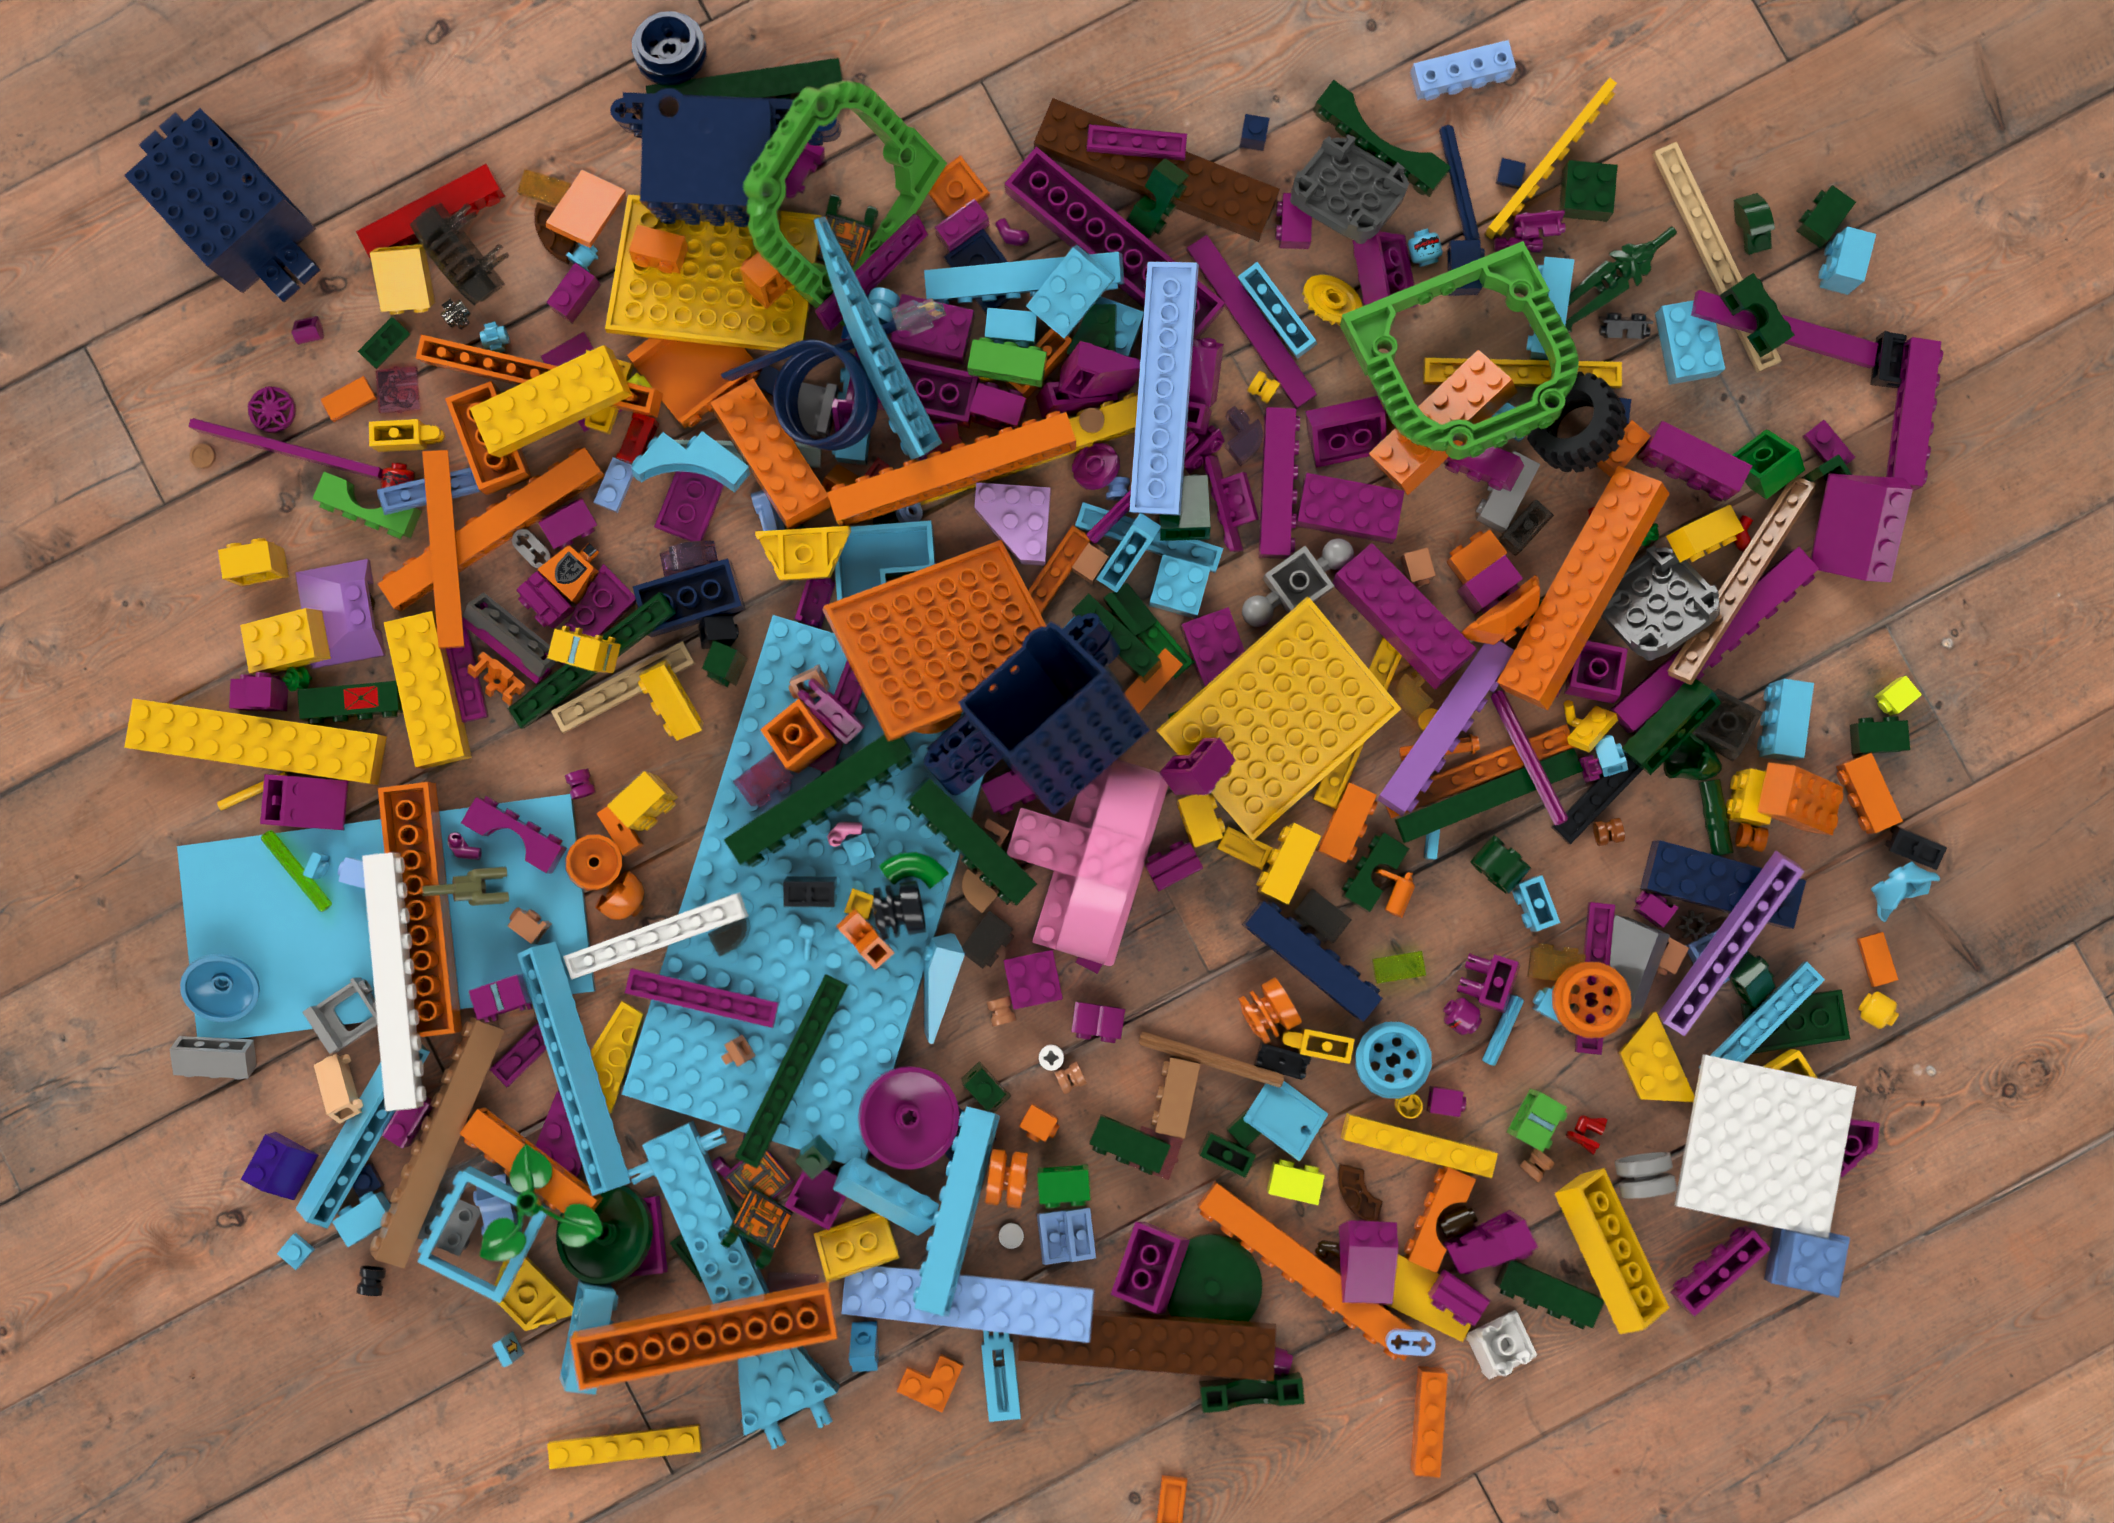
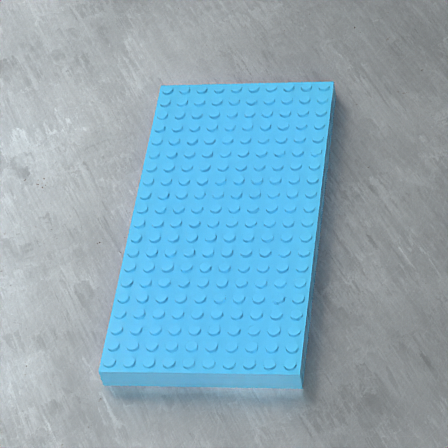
M773 615L679 914L740 893L748 917L670 944L660 975L779 1002L773 1028L651 999L622 1095L747 1133L825 974H828L849 986L772 1141L801 1150L820 1135L836 1152L833 1158L834 1161L846 1164L855 1157L867 1162L870 1151L865 1146L859 1131V1106L864 1093L871 1083L880 1075L896 1067L924 976L923 952L926 945L930 944L931 938L936 937L961 856L957 850L953 853L944 845L943 842L946 839L940 833L934 835L925 826L927 821L921 815L917 818L907 808L910 804L906 799L926 778H930L972 819L986 773L963 793L951 795L924 764V757L929 752L926 748L945 731L935 734L909 733L904 735L903 738L916 756L912 758L913 763L902 771L897 768L891 772L892 777L882 784L874 783L869 787L871 791L861 798L854 796L848 800L850 805L839 812L831 811L827 814L829 818L818 826L811 824L806 828L808 831L806 834L796 840L790 838L785 841L786 847L775 854L773 852L767 853L763 856L765 860L752 868V866L739 865L723 839L825 773L809 766L799 774L786 769L760 729L797 700L792 697L789 691V682L792 677L820 664L830 684L828 691L834 696L847 661L834 633ZM805 680V681H804V683H805V685H806L807 687H810L809 684H808V682H809L810 680ZM864 692L854 716L865 726L847 745L843 744L836 765L884 735ZM818 696L813 699L817 702L821 697ZM841 821L862 822V834H867L876 857L851 866L843 844L841 843L837 847L831 846L828 843V833ZM849 834L843 840V842L855 838L859 835ZM919 852L933 857L945 867L949 875L931 889L922 880L915 877H906L893 885L883 874L879 865L898 853ZM787 876L837 877V900L835 907H784L783 882ZM917 880L923 905L926 932L909 935L905 925H900V937L895 938L892 927H889L890 939L885 941L894 951V954L875 970L836 926L849 915L844 911L852 888L873 895V888L881 887L883 897L885 898L886 886L891 885L896 896L899 895L900 883ZM872 909L870 918L866 921L869 922L880 934V931L878 930L875 924ZM804 923L812 925L816 929L811 944L810 960L808 961L804 960L806 938L799 936L801 926ZM743 1035L756 1056L738 1067L734 1061L725 1065L721 1056L728 1051L724 1045Z

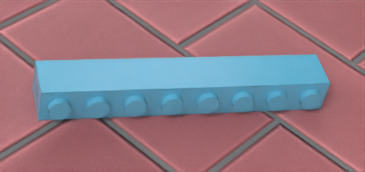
M1120 252L1089 254L1115 277L1106 290L1118 289V285L1124 284L1123 258ZM1065 257L924 270L926 299L944 304H949V300H958L959 304L972 303V298L982 297V301L997 300L996 296L1006 295V299L1021 298L1023 293H1030V297H1033Z
M421 1043L419 1060L424 1063L430 1051ZM381 1062L359 1098L363 1102L362 1112L345 1122L296 1207V1210L308 1223L328 1229L396 1110H385Z
M967 1106L965 1112L962 1111L960 1115L959 1126H961L959 1137L956 1136L953 1141L952 1151H955L953 1160L949 1161L946 1168L947 1183L941 1189L939 1201L942 1202L940 1210L936 1211L933 1218V1226H935L933 1237H929L926 1251L929 1252L928 1257L920 1268L921 1284L920 1287L915 1289L913 1302H916L915 1309L941 1316H949L1000 1115Z

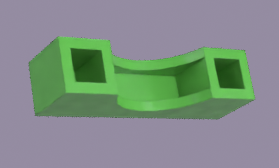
M323 472L312 498L320 503V508L333 513L334 509L343 512L342 517L355 522L357 518L365 520V526L375 530H379L380 527L388 529L387 534L401 539L402 536L411 539L422 512L417 508L384 515L382 507L376 509L362 508L356 500L354 485L345 479L327 472Z

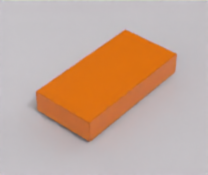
M362 376L320 400L330 419L336 422L373 402L377 397L366 377Z
M1884 932L1858 938L1857 942L1871 986L1877 987L1899 980Z
M1162 1475L1156 1523H1182L1187 1478Z

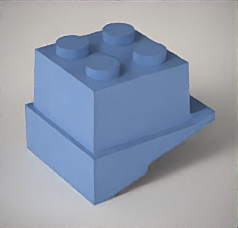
M1774 1227L1764 1280L1777 1285L1839 1298L1850 1237L1829 1232V1237L1824 1238Z

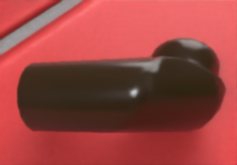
M1322 1240L1317 1243L1318 1247L1315 1249V1253L1320 1257L1327 1258L1328 1253L1331 1252L1340 1258V1244L1338 1242Z

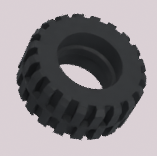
M1578 372L1576 381L1565 398V405L1558 419L1547 428L1540 429L1538 427L1531 430L1527 440L1551 467L1555 469L1560 468L1563 472H1571L1572 469L1575 472H1583L1585 467L1592 469L1597 467V463L1601 460L1605 462L1610 458L1608 456L1609 453L1617 450L1619 447L1618 440H1623L1625 435L1623 427L1627 425L1626 411L1619 397L1602 378H1597L1596 375L1591 373L1584 375L1583 372ZM1545 403L1548 407L1555 408L1554 404ZM1579 407H1594L1592 420L1584 431L1570 438H1557L1558 427L1562 419L1569 412Z

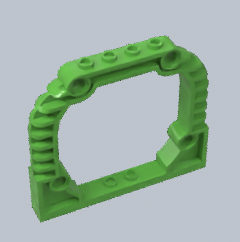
M853 81L828 84L820 89L812 87L803 89L793 101L792 107L785 118L779 123V127L771 140L765 145V149L757 162L753 164L743 187L744 193L749 197L747 203V213L750 215L748 229L753 238L755 248L762 258L794 285V289L816 309L834 292L826 266L820 263L811 264L786 240L780 231L777 210L785 197L786 185L784 179L818 125L825 126L830 124L842 108H849L885 144L883 157L887 163L894 166L895 188L900 192V195L854 266V272L913 214H916L947 164L915 128L908 127L875 91L864 84ZM844 319L839 323L842 326L846 325Z
M1523 241L1345 313L1341 318L1340 327L1364 375L1369 376L1385 411L1398 432L1416 445L1425 446L1434 451H1445L1450 458L1455 460L1464 459L1469 456L1472 458L1484 453L1485 449L1493 446L1494 448H1499L1514 437L1518 439L1523 438L1531 430L1538 427L1544 429L1552 425L1560 416L1565 405V398L1571 391L1578 374L1579 360L1575 343L1564 326L1560 315L1557 313L1553 302L1548 296L1550 290ZM1479 279L1483 288L1494 290L1506 296V306L1510 310L1524 313L1548 357L1552 371L1551 380L1536 388L1530 402L1487 420L1473 424L1467 420L1458 419L1442 425L1425 416L1414 403L1394 364L1398 344L1396 339L1389 335L1394 324L1396 313L1417 304H1427L1439 295H1449L1456 288ZM1515 293H1521L1524 297H1518ZM1379 349H1387L1389 352L1382 353ZM1545 403H1552L1555 405V408H1550ZM1453 441H1462L1464 446H1457Z

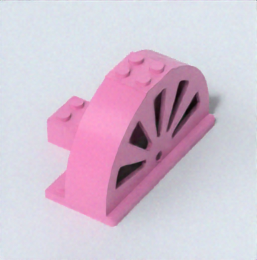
M1118 759L1115 760L1077 794L1069 822L1020 808L1007 854L1011 858L1054 871L1032 940L1033 943L1103 965L1112 966L1114 964L1168 789V784L1159 772Z

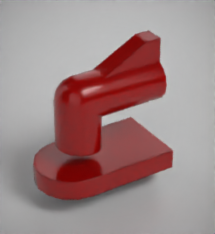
M1582 1115L1578 1118L1574 1128L1575 1132L1567 1131L1566 1138L1580 1144L1594 1155L1596 1149H1599L1600 1144L1582 1135H1585L1586 1129L1602 1135L1608 1119L1589 1118Z

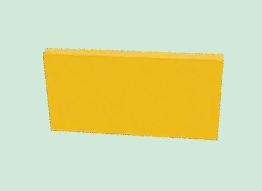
M1398 1254L1393 1304L1385 1305L1464 1342L1471 1324L1462 1325L1452 1318L1454 1313L1447 1308L1443 1312L1431 1304L1433 1299L1428 1296V1292L1440 1274L1410 1262L1406 1257Z

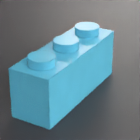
M1140 513L1096 580L1117 593L1161 526Z

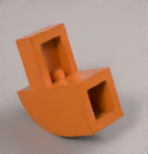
M856 909L836 925L839 931L856 947L860 955L875 970L894 954L889 944L882 940L878 931Z

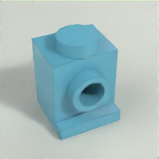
M1605 735L1595 746L1603 776L1607 777L1627 771L1628 765L1621 743L1615 744L1612 735Z

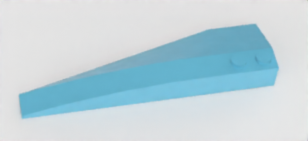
M826 217L817 218L814 220L824 262L852 342L875 392L890 419L888 421L889 426L894 433L898 434L901 440L900 446L906 456L909 455L911 460L918 458L942 444V441Z

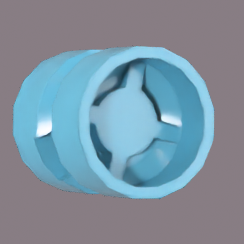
M886 288L872 289L868 300L881 325L895 320L900 303L899 296Z

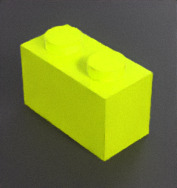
M1280 1159L1279 1163L1273 1162L1267 1187L1268 1194L1315 1205L1319 1204L1325 1176L1319 1172V1167L1305 1164L1304 1168L1294 1166L1295 1162Z

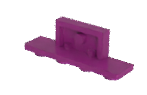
M1206 456L1204 469L1206 475L1211 480V495L1217 502L1219 509L1217 517L1225 531V545L1231 552H1241L1243 547L1237 527L1259 520L1247 473L1241 472L1224 478L1218 457Z

